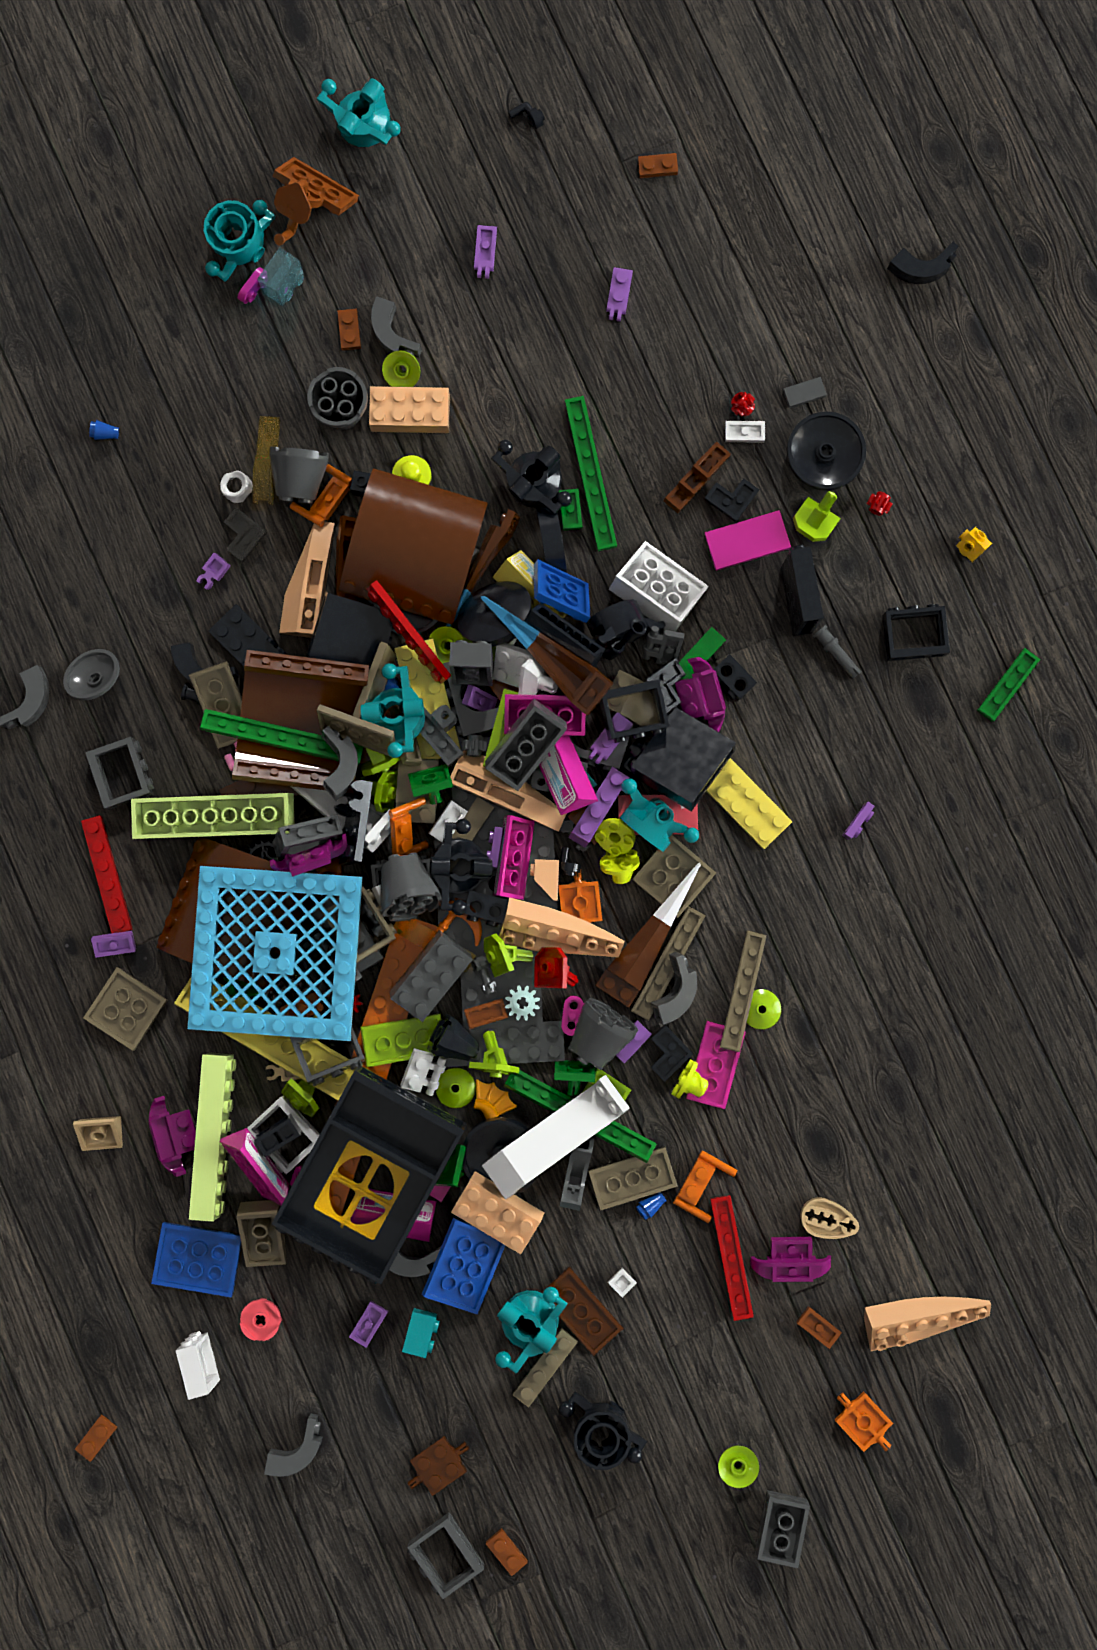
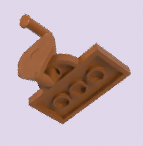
M291 158L276 168L273 174L274 178L286 185L278 188L274 199L275 208L289 218L286 230L274 236L275 244L283 245L284 242L293 237L298 223L304 224L309 220L312 208L323 206L331 213L339 216L358 201L359 195L297 158Z

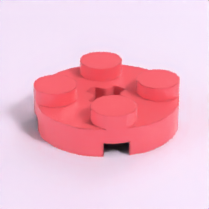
M265 1298L251 1301L241 1313V1330L251 1340H269L280 1328L282 1322L280 1310L273 1302ZM257 1315L265 1317L264 1325L256 1323Z

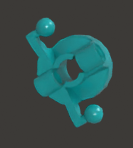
M371 78L366 82L361 91L348 94L339 105L327 97V95L335 93L337 89L336 83L332 79H325L322 82V91L316 100L334 114L341 136L348 143L357 147H370L379 142L386 145L391 137L399 135L401 127L398 122L390 121V112L384 93L385 89L377 80ZM368 109L369 111L362 115L361 119L354 114L357 110Z
M229 200L218 203L209 210L204 220L203 231L206 240L217 254L226 257L227 262L223 271L220 270V265L216 261L206 263L205 271L208 275L218 276L226 282L237 265L251 261L256 263L261 259L265 248L262 247L264 242L263 231L276 217L275 214L268 210L265 201L256 200L252 206L253 211L239 201ZM255 214H256V215H259V216H261V215H265V216L258 221V219L256 218ZM232 228L243 232L236 240L227 239Z
M388 663L382 668V675L387 679H393L397 674H400L402 688L385 690L376 696L373 702L362 704L361 718L394 731L395 742L388 746L387 752L390 757L398 758L403 753L414 752V739L424 727L425 712L422 698H419L410 687L408 666L396 667L394 664ZM399 705L403 708L404 716L399 715L394 719L384 718L385 712L391 706Z
M625 779L622 782V791L625 794H630L633 801L620 818L656 848L664 852L671 843L669 837L674 832L684 833V839L689 843H694L699 839V831L696 828H688L686 825L673 820L674 813L672 809L662 799L653 798L650 801L640 794L637 789V783L633 779Z
M547 1287L543 1294L538 1291L529 1290L517 1293L502 1307L497 1317L502 1321L505 1336L513 1345L523 1350L515 1363L511 1361V1356L508 1352H499L495 1357L498 1367H508L516 1374L528 1357H533L543 1352L547 1354L557 1340L555 1336L559 1315L568 1304L559 1297L556 1288ZM523 1315L524 1319L532 1320L536 1328L539 1327L540 1329L535 1332H527L520 1327L517 1320Z

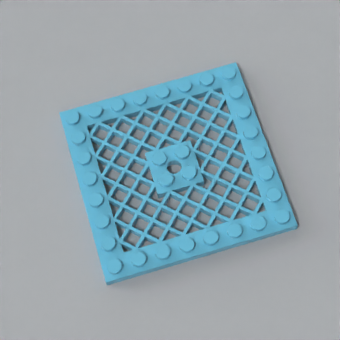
M200 866L187 1029L351 1041L363 877L312 873L292 876L291 872ZM220 888H226L222 893H220ZM233 889H246V891L238 896ZM253 890H261L266 892L262 896L258 897ZM273 891L287 893L279 899ZM228 892L235 897V900L230 905H227L222 899ZM248 893L256 900L249 907L242 900ZM293 893H304L306 895L299 900ZM270 894L276 902L268 909L262 900ZM313 894L327 896L319 902ZM290 895L296 904L288 910L282 902ZM334 896H340L339 902L336 900ZM309 897L316 903V906L310 911L302 904ZM329 898L336 905L331 912H328L323 907V904ZM219 902H220V903L222 904V906L225 908V909H224L222 912H220V913H219ZM238 902L245 909L239 916L231 909ZM259 904L265 912L257 918L251 910ZM278 905L285 912L279 919L271 912ZM297 907H300L305 913L300 920H297L292 915V912ZM318 908L326 915L319 922L311 915ZM336 911H338V923L332 917ZM228 912L234 920L226 926L220 918ZM247 913L254 920L248 927L240 920ZM267 915L274 921L268 929L261 923V920ZM287 916L295 923L288 930L280 923ZM309 917L315 926L307 932L301 923ZM327 919L335 926L328 933L321 926ZM219 923L223 930L217 934V927ZM236 923L243 929L237 937L230 930ZM258 924L263 931H256L254 936L250 930ZM276 926H278L283 931V933L270 931ZM296 927L304 934L299 940H297L298 934H291ZM318 928L324 937L316 943L310 934ZM335 931H337L336 943L330 937ZM227 932L232 941L224 946L219 938ZM245 934L253 941L246 948L239 941ZM306 938L313 944L307 952L299 945ZM326 939L333 946L328 953H325L319 946ZM217 943L222 950L215 955ZM235 943L242 950L236 957L228 950ZM255 945L253 957L248 952V950H250ZM273 947H277L280 950V956L277 959L272 958L270 955ZM298 949L302 956L296 961V950ZM315 949L323 956L316 963L309 957V954ZM336 950L334 964L329 956ZM225 952L231 961L223 967L218 958ZM244 954L251 961L245 968L237 961ZM306 958L312 967L304 973L298 964ZM324 960L332 967L325 974L318 967ZM216 964L220 971L214 975V966ZM232 964H235L240 970L235 977H232L227 971ZM252 966L253 972L260 973L254 979L247 973V970ZM296 969L301 976L293 982L288 975H295ZM315 969L321 978L313 984L307 975ZM334 971V979L332 984V982L327 977ZM222 973L229 979V982L223 987L216 980ZM267 973L281 975L273 981ZM242 975L249 981L243 989L236 982ZM262 976L270 983L263 990L256 983ZM284 977L290 986L282 992L276 983ZM303 978L310 985L304 993L296 986ZM323 980L330 987L325 994H322L316 987ZM214 984L219 991L212 996ZM231 984L239 991L232 998L225 991ZM253 985L259 994L251 1000L245 991ZM271 987L279 994L273 1001L265 994ZM292 988L299 995L293 1002L285 995ZM312 990L320 997L313 1004L306 998V995ZM331 992H332V1005H331V1003L325 998V997H327ZM221 993L228 1001L222 1007L214 1000ZM240 995L248 1002L242 1009L234 1002ZM261 996L268 1003L262 1010L254 1003ZM281 998L289 1005L282 1012L275 1006V1003ZM301 999L309 1007L302 1014L294 1006ZM321 1001L329 1008L323 1015L315 1008ZM231 1004L237 1012L223 1010ZM211 1005H213L216 1010H211ZM251 1006L257 1013L244 1011ZM270 1007H271V1008L275 1011V1013H276V1014H263V1013H265ZM292 1009L297 1016L284 1014ZM311 1010L317 1016L304 1017ZM331 1012V1018H324Z

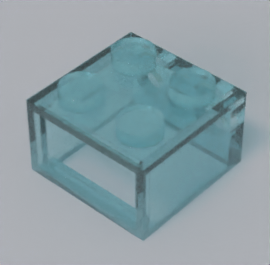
M279 247L258 277V282L266 296L283 306L285 302H289L292 298L296 286L302 284L304 272L300 261Z

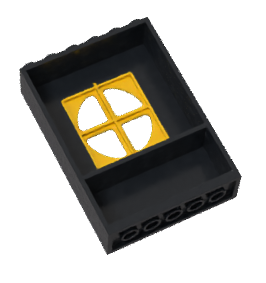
M359 1065L340 1096L275 1216L272 1225L275 1226L278 1232L292 1235L296 1242L301 1244L305 1242L312 1246L311 1249L316 1253H325L330 1256L329 1259L337 1264H345L351 1272L365 1275L369 1282L382 1284L465 1131L467 1123ZM367 1155L373 1159L361 1183H356L338 1172L339 1167L351 1158ZM380 1164L386 1165L393 1177L394 1193L390 1200L385 1199L368 1188ZM333 1180L355 1191V1196L343 1216L335 1213L330 1202L329 1191ZM362 1197H367L385 1208V1212L370 1223L354 1224L351 1222V1216Z

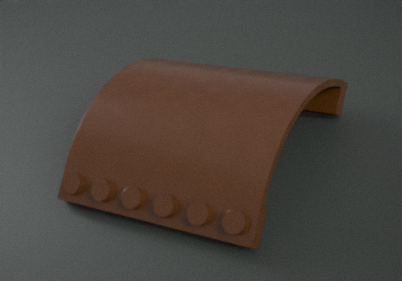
M373 468L352 533L338 591L372 601L366 589L377 580L399 609L453 625L488 503Z
M247 650L240 717L322 735L317 714L319 705L321 704L353 716L363 686H367L369 665ZM237 739L232 779L326 791L323 787V782L336 771L339 761ZM350 787L346 793L354 794V790Z
M198 837L194 843L190 860L187 862L184 876L179 883L176 897L172 901L170 913L165 920V926L158 938L156 948L193 963L200 866L274 871L270 867V861L204 837ZM220 888V893H222L226 888ZM233 889L238 896L246 891V889ZM253 890L258 897L262 896L266 892L261 890ZM273 891L279 899L287 893ZM228 892L222 899L227 905H230L235 900V897ZM250 893L242 899L248 907L256 901ZM293 893L299 900L306 895L304 893ZM270 894L262 900L268 909L276 902ZM290 895L282 902L288 910L296 904ZM219 902V913H220V912H222L225 908H224V907L222 906V904ZM239 902L231 908L237 916L245 910ZM259 904L251 910L257 918L265 912ZM279 905L271 911L277 919L285 914ZM297 907L292 912V915L299 920L303 910ZM228 912L220 918L226 926L234 920ZM248 913L240 919L246 927L254 922ZM267 915L261 920V923L268 929L274 921ZM289 916L280 922L286 930L295 924ZM219 923L217 927V934L223 930ZM238 923L230 928L236 937L243 931ZM258 924L250 930L254 936L256 931H263ZM276 926L270 931L283 933V931L278 926ZM226 932L219 940L226 946L232 941V938ZM247 934L239 939L245 948L253 942ZM217 943L215 955L222 950ZM236 943L228 949L234 957L242 951ZM255 945L250 950H248V952L253 957ZM277 947L271 949V957L274 959L279 958L280 950ZM224 952L218 958V961L224 967L231 959ZM245 954L237 960L243 968L251 962ZM215 964L214 972L220 971L218 966ZM232 964L227 969L232 977H235L240 972L235 964ZM253 966L247 970V973L253 979L260 974L253 972ZM267 973V974L271 977V979H272L273 981H274V980L278 977V975H279V974ZM244 975L240 976L237 979L242 982L249 983V981ZM264 976L256 981L258 986L264 989L270 984Z

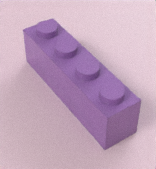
M614 767L611 768L595 793L598 802L587 806L568 838L586 848L621 792L622 782L625 779H629L627 775Z

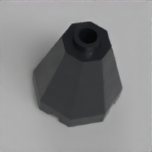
M446 1014L444 1016L446 1020L441 1019L431 1034L429 1041L432 1042V1046L428 1045L427 1050L440 1057L469 1061L471 1058L474 1059L479 1052V1043L454 1017Z

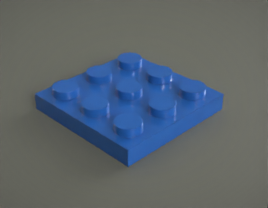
M537 559L534 564V599L539 603L553 607L558 612L570 615L575 620L587 623L590 619L589 583Z

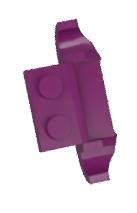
M700 657L687 659L694 671L692 677L675 682L682 710L693 718L704 716V719L708 720L709 727L719 732L725 718L726 705L716 670L714 671L710 664Z
M346 833L342 834L341 840L329 839L327 843L296 854H287L282 861L270 860V867L274 871L291 872L292 876H296L330 864L332 858L338 857L346 850Z
M165 1097L155 1098L149 1111L148 1125L158 1160L171 1174L178 1177L186 1174L181 1161V1154L195 1150L196 1131L191 1113L187 1109L170 1115L166 1109Z
M771 1237V1256H767V1260H760L755 1258V1256H750V1266L760 1276L770 1279L772 1282H813V1279L819 1278L831 1268V1255H827L824 1259H816L815 1256H812V1237Z

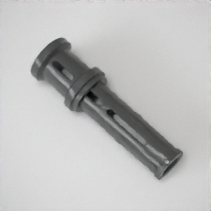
M827 625L823 626L813 635V638H817L824 646V651H829L851 679H854L862 672L840 647L838 638H834L827 630Z

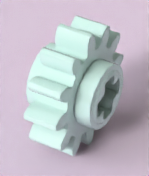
M517 986L518 992L510 990L513 996L505 997L507 1001H510V1004H507L505 1008L512 1009L509 1013L510 1016L516 1013L517 1020L522 1015L527 1021V1014L530 1013L532 1016H535L533 1009H540L538 1005H535V1002H538L540 998L533 997L536 990H533L531 993L528 992L529 986H526L525 990H521V987ZM521 997H525L528 1006H524V1009L519 1008L520 1004L517 1003V1000H521Z

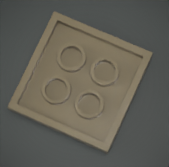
M671 835L669 837L671 843L665 851L662 852L658 849L632 880L662 905L691 870L700 863V867L676 915V918H678L713 878L716 872Z
M116 967L83 1018L132 1051H135L168 1000L119 967Z

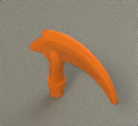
M470 905L471 911L477 913L474 910V908ZM448 911L449 914L438 924L435 931L438 932L440 930L444 933L452 923V920L456 916L460 917L471 927L475 938V946H478L482 934L480 919H478V922L466 920L467 916L465 915L458 916L452 911Z

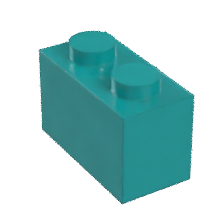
M416 1308L413 1309L402 1352L426 1358L427 1352L432 1353L434 1341L431 1340L432 1333H437L440 1322L436 1320L437 1314Z

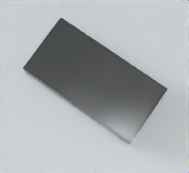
M821 377L783 389L789 408L824 398L827 395Z

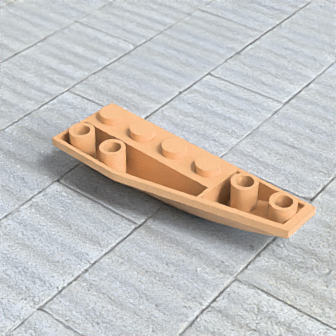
M325 522L322 527L315 523L313 524L284 596L280 634L312 638L326 591L335 523Z
M465 750L463 751L464 755L458 759L451 774L453 786L559 832L566 814L560 815L557 806L532 788L527 782L523 784L519 791L515 790L485 769L483 766L484 755L481 757L466 756L467 752Z
M510 897L499 937L505 944L538 952L542 947H559L565 954L619 957L624 945L622 939L585 920L549 907Z
M922 1297L865 1307L864 1322L870 1351H882L895 1346L902 1347L906 1344L990 1316L991 1303L989 1300L962 1297Z

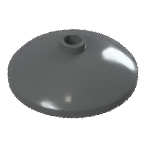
M94 649L81 654L72 661L64 674L63 684L65 690L74 699L83 701L102 696L112 688L119 676L120 665L118 659L113 653L104 649Z

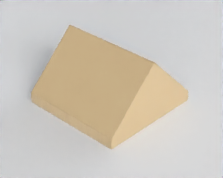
M121 1116L80 1119L73 1122L82 1151L122 1148Z

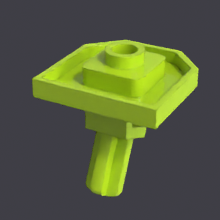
M828 491L820 503L808 497L793 517L796 531L813 542L825 541L841 519L830 512V508L837 499L835 493Z
M366 748L371 760L360 765L363 776L376 773L382 774L388 771L389 767L400 761V757L392 758Z
M394 769L383 772L379 780L360 777V780L373 782L371 796L375 797L374 806L377 812L382 813L389 809H394L398 770Z
M497 933L484 938V952L488 962L491 963L490 968L494 978L513 971L512 962L514 961L532 962L534 954L532 951L517 949V946L505 945Z
M494 1031L485 1032L483 1038L487 1051L484 1052L483 1063L470 1062L469 1068L490 1073V1077L502 1078V1074H519V1067L507 1064L503 1048L498 1047Z
M292 1078L286 1083L281 1093L290 1101L295 1109L310 1117H313L319 1109L312 1098L315 1087L308 1085L303 1080L297 1084Z

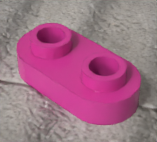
M261 267L257 268L241 288L238 299L244 304L251 303L256 298V292L260 287L266 285L268 273Z
M570 996L564 1002L561 1027L563 1032L569 1036L574 1034L584 1004L578 996ZM576 1002L578 1004V1007L576 1009H571L570 1003ZM569 1022L575 1023L574 1029L568 1028Z

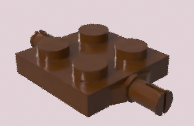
M443 1436L413 1457L410 1462L414 1466L417 1476L407 1482L410 1488L413 1489L422 1483L433 1496L466 1473L467 1470L461 1462L460 1455L470 1449L467 1443L464 1442L455 1448Z

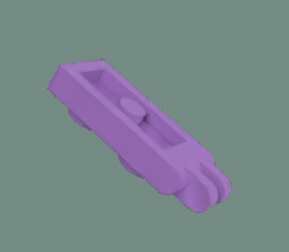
M478 225L474 261V270H478L477 278H481L482 271H485V279H489L490 271H494L497 227Z
M615 267L613 269L606 312H610L609 320H613L614 313H617V321H621L622 314L626 315L633 270Z
M618 712L612 718L615 733L629 730L633 725L632 722ZM605 728L590 749L593 752L588 758L592 760L597 754L599 757L595 761L596 764H599L602 759L606 761L620 742L608 741Z

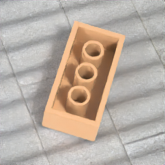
M370 386L369 426L371 432L449 433V388Z
M476 1171L451 1211L452 1214L519 1254H522L544 1215L543 1211L516 1195L505 1199L494 1182Z

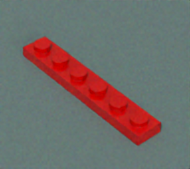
M377 580L366 589L369 598L379 605L383 616L389 618L393 623L394 630L405 638L406 645L416 652L420 663L427 666L431 671L432 678L440 684L451 677L449 671Z
M99 815L82 820L83 831L111 933L131 931L133 928L103 818Z
M731 1196L710 1198L733 1320L753 1318L754 1315Z

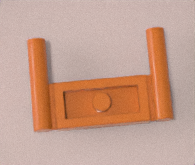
M327 464L325 471L333 477L308 511L295 502H292L290 505V509L319 527L324 525L325 520H329L350 490L348 487L351 486L352 482L351 477Z
M424 797L388 811L393 854L404 856L420 852L429 847L427 841L413 845L411 814L408 813L412 809L425 805L426 799Z
M702 1150L673 1204L709 1223L712 1216L698 1209L695 1205L715 1172V1168L722 1170L732 1177L736 1175L738 1170Z

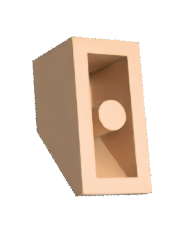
M535 859V864H531L530 876H534V881L553 901H558L559 860Z

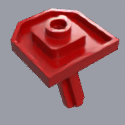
M542 947L537 953L534 966V987L567 988V984L574 987L578 983L577 976L569 971L570 967L567 965L568 958L561 948Z

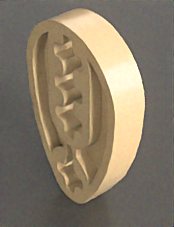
M822 1197L812 1198L801 1209V1223L804 1229L815 1237L839 1239L854 1235L859 1230V1223L853 1215L841 1205ZM813 1209V1213L819 1215L820 1212H823L822 1215L827 1218L832 1215L835 1222L827 1225L828 1223L825 1220H821L819 1223L815 1217H811L808 1220V1216L805 1213ZM852 1220L854 1228H850L847 1231V1228L839 1223H849Z

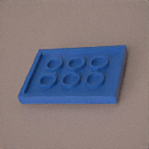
M453 1218L422 1292L423 1297L478 1314L505 1245L471 1224Z
M163 1222L151 1284L232 1297L242 1246L240 1235Z

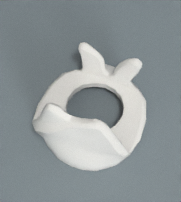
M240 471L226 473L220 483L221 492L233 503L243 502L253 491L252 481ZM234 478L242 481V488L236 493H232L227 489L228 481Z

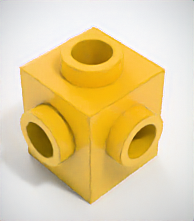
M975 527L971 531L967 529L959 537L961 541L956 546L963 556L973 562L992 543L986 538L983 531Z

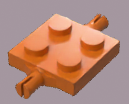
M580 869L578 877L577 873L574 876V882L558 885L561 912L589 923L602 921L598 881H582Z
M864 1391L852 1401L844 1393H841V1397L838 1396L837 1400L845 1408L834 1420L863 1452L877 1442L884 1451H887L891 1444L883 1436L886 1430L893 1425V1422Z

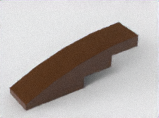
M716 442L693 465L691 470L679 481L677 486L663 501L678 514L726 462L731 453Z

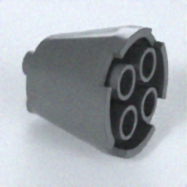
M343 367L328 368L327 371L312 380L308 389L307 400L312 414L319 422L338 430H347L354 428L363 416L368 403V394L363 381L355 372Z
M271 446L269 448V458L275 494L279 496L278 500L293 501V498H298L299 503L313 504L329 461V453H319L315 450L299 448H280L279 451V447Z
M410 853L404 856L393 854L381 866V911L383 917H389L390 921L416 919L418 914L426 910L432 912L441 905L440 891L417 853Z
M589 998L582 1006L568 1049L579 1055L577 1059L583 1064L588 1065V1063H591L597 1069L602 1070L607 1063L635 1038L638 1028L625 1015L621 1016L612 1010L611 1006L599 1000Z

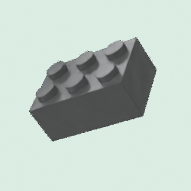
M464 640L450 642L449 668L453 685L493 686L494 661L491 644H488L486 641L468 643Z
M767 1490L755 1547L757 1560L798 1568L810 1510V1504L806 1498Z

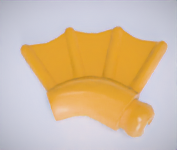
M479 1079L476 1080V1099L473 1108L480 1110L485 1119L498 1117L517 1107L510 1100L508 1091L498 1089L494 1082L486 1084Z

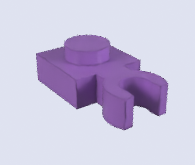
M213 553L202 567L206 573L200 575L197 578V582L202 583L206 579L207 584L204 588L209 590L213 586V580L220 581L231 565L218 554Z

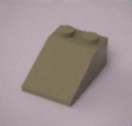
M619 670L610 690L644 682ZM650 691L607 700L610 713L615 715L618 712L636 726L643 727L659 723L654 699Z
M401 757L400 761H398L396 807L420 797L426 799L425 805L408 811L411 814L412 822L435 823L437 819V799L434 795L436 804L432 805L429 802L428 794L414 797L408 774L439 766V759H422V764L419 766L402 764Z
M273 1201L240 1202L236 1217L246 1267L286 1264L285 1234L278 1232L275 1226L272 1225L281 1205Z

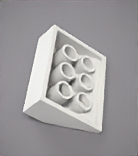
M645 541L616 575L609 590L624 601L636 600L646 617L657 622L664 621L666 624L663 628L664 630L676 631L709 586Z

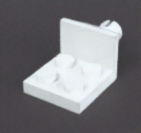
M507 643L496 646L494 680L518 687V695H536L540 690L550 694L556 693L558 685L555 684L551 677L546 675V671L528 650Z

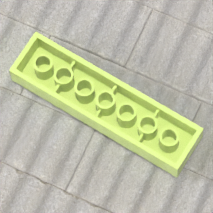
M294 793L131 799L132 839L276 834L278 828L295 824Z
M207 1053L202 1055L189 1220L215 1221L221 1216V1213H224L225 1201H222V1194L226 1192L227 1182L224 1181V1173H227L228 1160H225L227 1151L219 1141L231 1131L232 1122L229 1120V1112H232L233 1100L230 1099L231 1091H234L235 1080L232 1079V1072L236 1070L234 1054Z

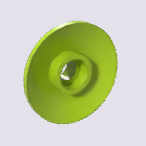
M394 351L385 358L382 372L390 386L413 387L418 382L420 366L413 355L406 351ZM400 366H405L406 371H402Z
M449 626L437 628L429 637V639L434 640L437 656L442 664L449 662L450 649L446 647L447 642L464 640L457 629Z
M754 990L747 1024L756 1029L770 1028L780 1018V1001L775 994L768 990ZM762 1005L766 1008L764 1013H760L758 1010Z
M451 1068L440 1075L436 1094L444 1105L451 1108H461L470 1103L475 1095L476 1084L469 1072L461 1068ZM453 1085L459 1086L458 1092L452 1091Z
M732 1446L722 1453L718 1462V1470L722 1480L727 1485L734 1488H744L752 1484L757 1478L759 1462L754 1452L745 1446ZM736 1462H741V1467H734V1464Z

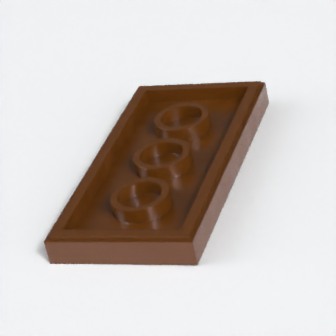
M570 1267L564 1270L547 1286L556 1288L559 1297L568 1303L559 1315V1318L593 1356L623 1330L622 1325Z

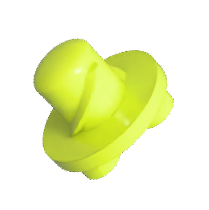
M413 455L405 456L398 460L392 471L394 475L427 485L430 484L432 478L428 463L424 459Z
M609 818L601 822L596 831L595 840L610 855L619 856L632 849L635 843V833L622 819Z
M631 849L629 852L619 856H612L606 851V855L600 860L601 871L612 875V880L616 884L629 882L633 871L640 864L637 851Z
M690 1059L685 1069L682 1070L678 1078L679 1082L671 1093L679 1099L684 1092L686 1094L691 1093L697 1097L703 1096L706 1092L708 1081L695 1071L698 1065L697 1062Z

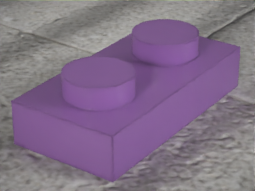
M468 685L462 704L481 712L494 709L498 698L475 686Z
M866 802L842 836L848 840L852 839V837L857 838L863 829L860 826L864 820L868 822L873 816L874 812L872 809L874 805Z
M495 827L494 831H490L489 843H492V850H487V856L489 859H492L493 868H497L502 827Z
M132 931L93 936L91 939L95 958L136 951Z
M638 1020L634 1023L638 1028L635 1038L616 1055L623 1063L652 1035Z
M370 1301L349 1338L367 1348L388 1310Z

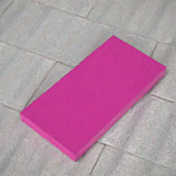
M780 510L704 533L716 571L791 548Z
M706 1021L696 1058L698 1065L695 1071L708 1081V1088L703 1096L697 1097L688 1093L686 1099L725 1109L740 1052L719 1048L724 1025Z

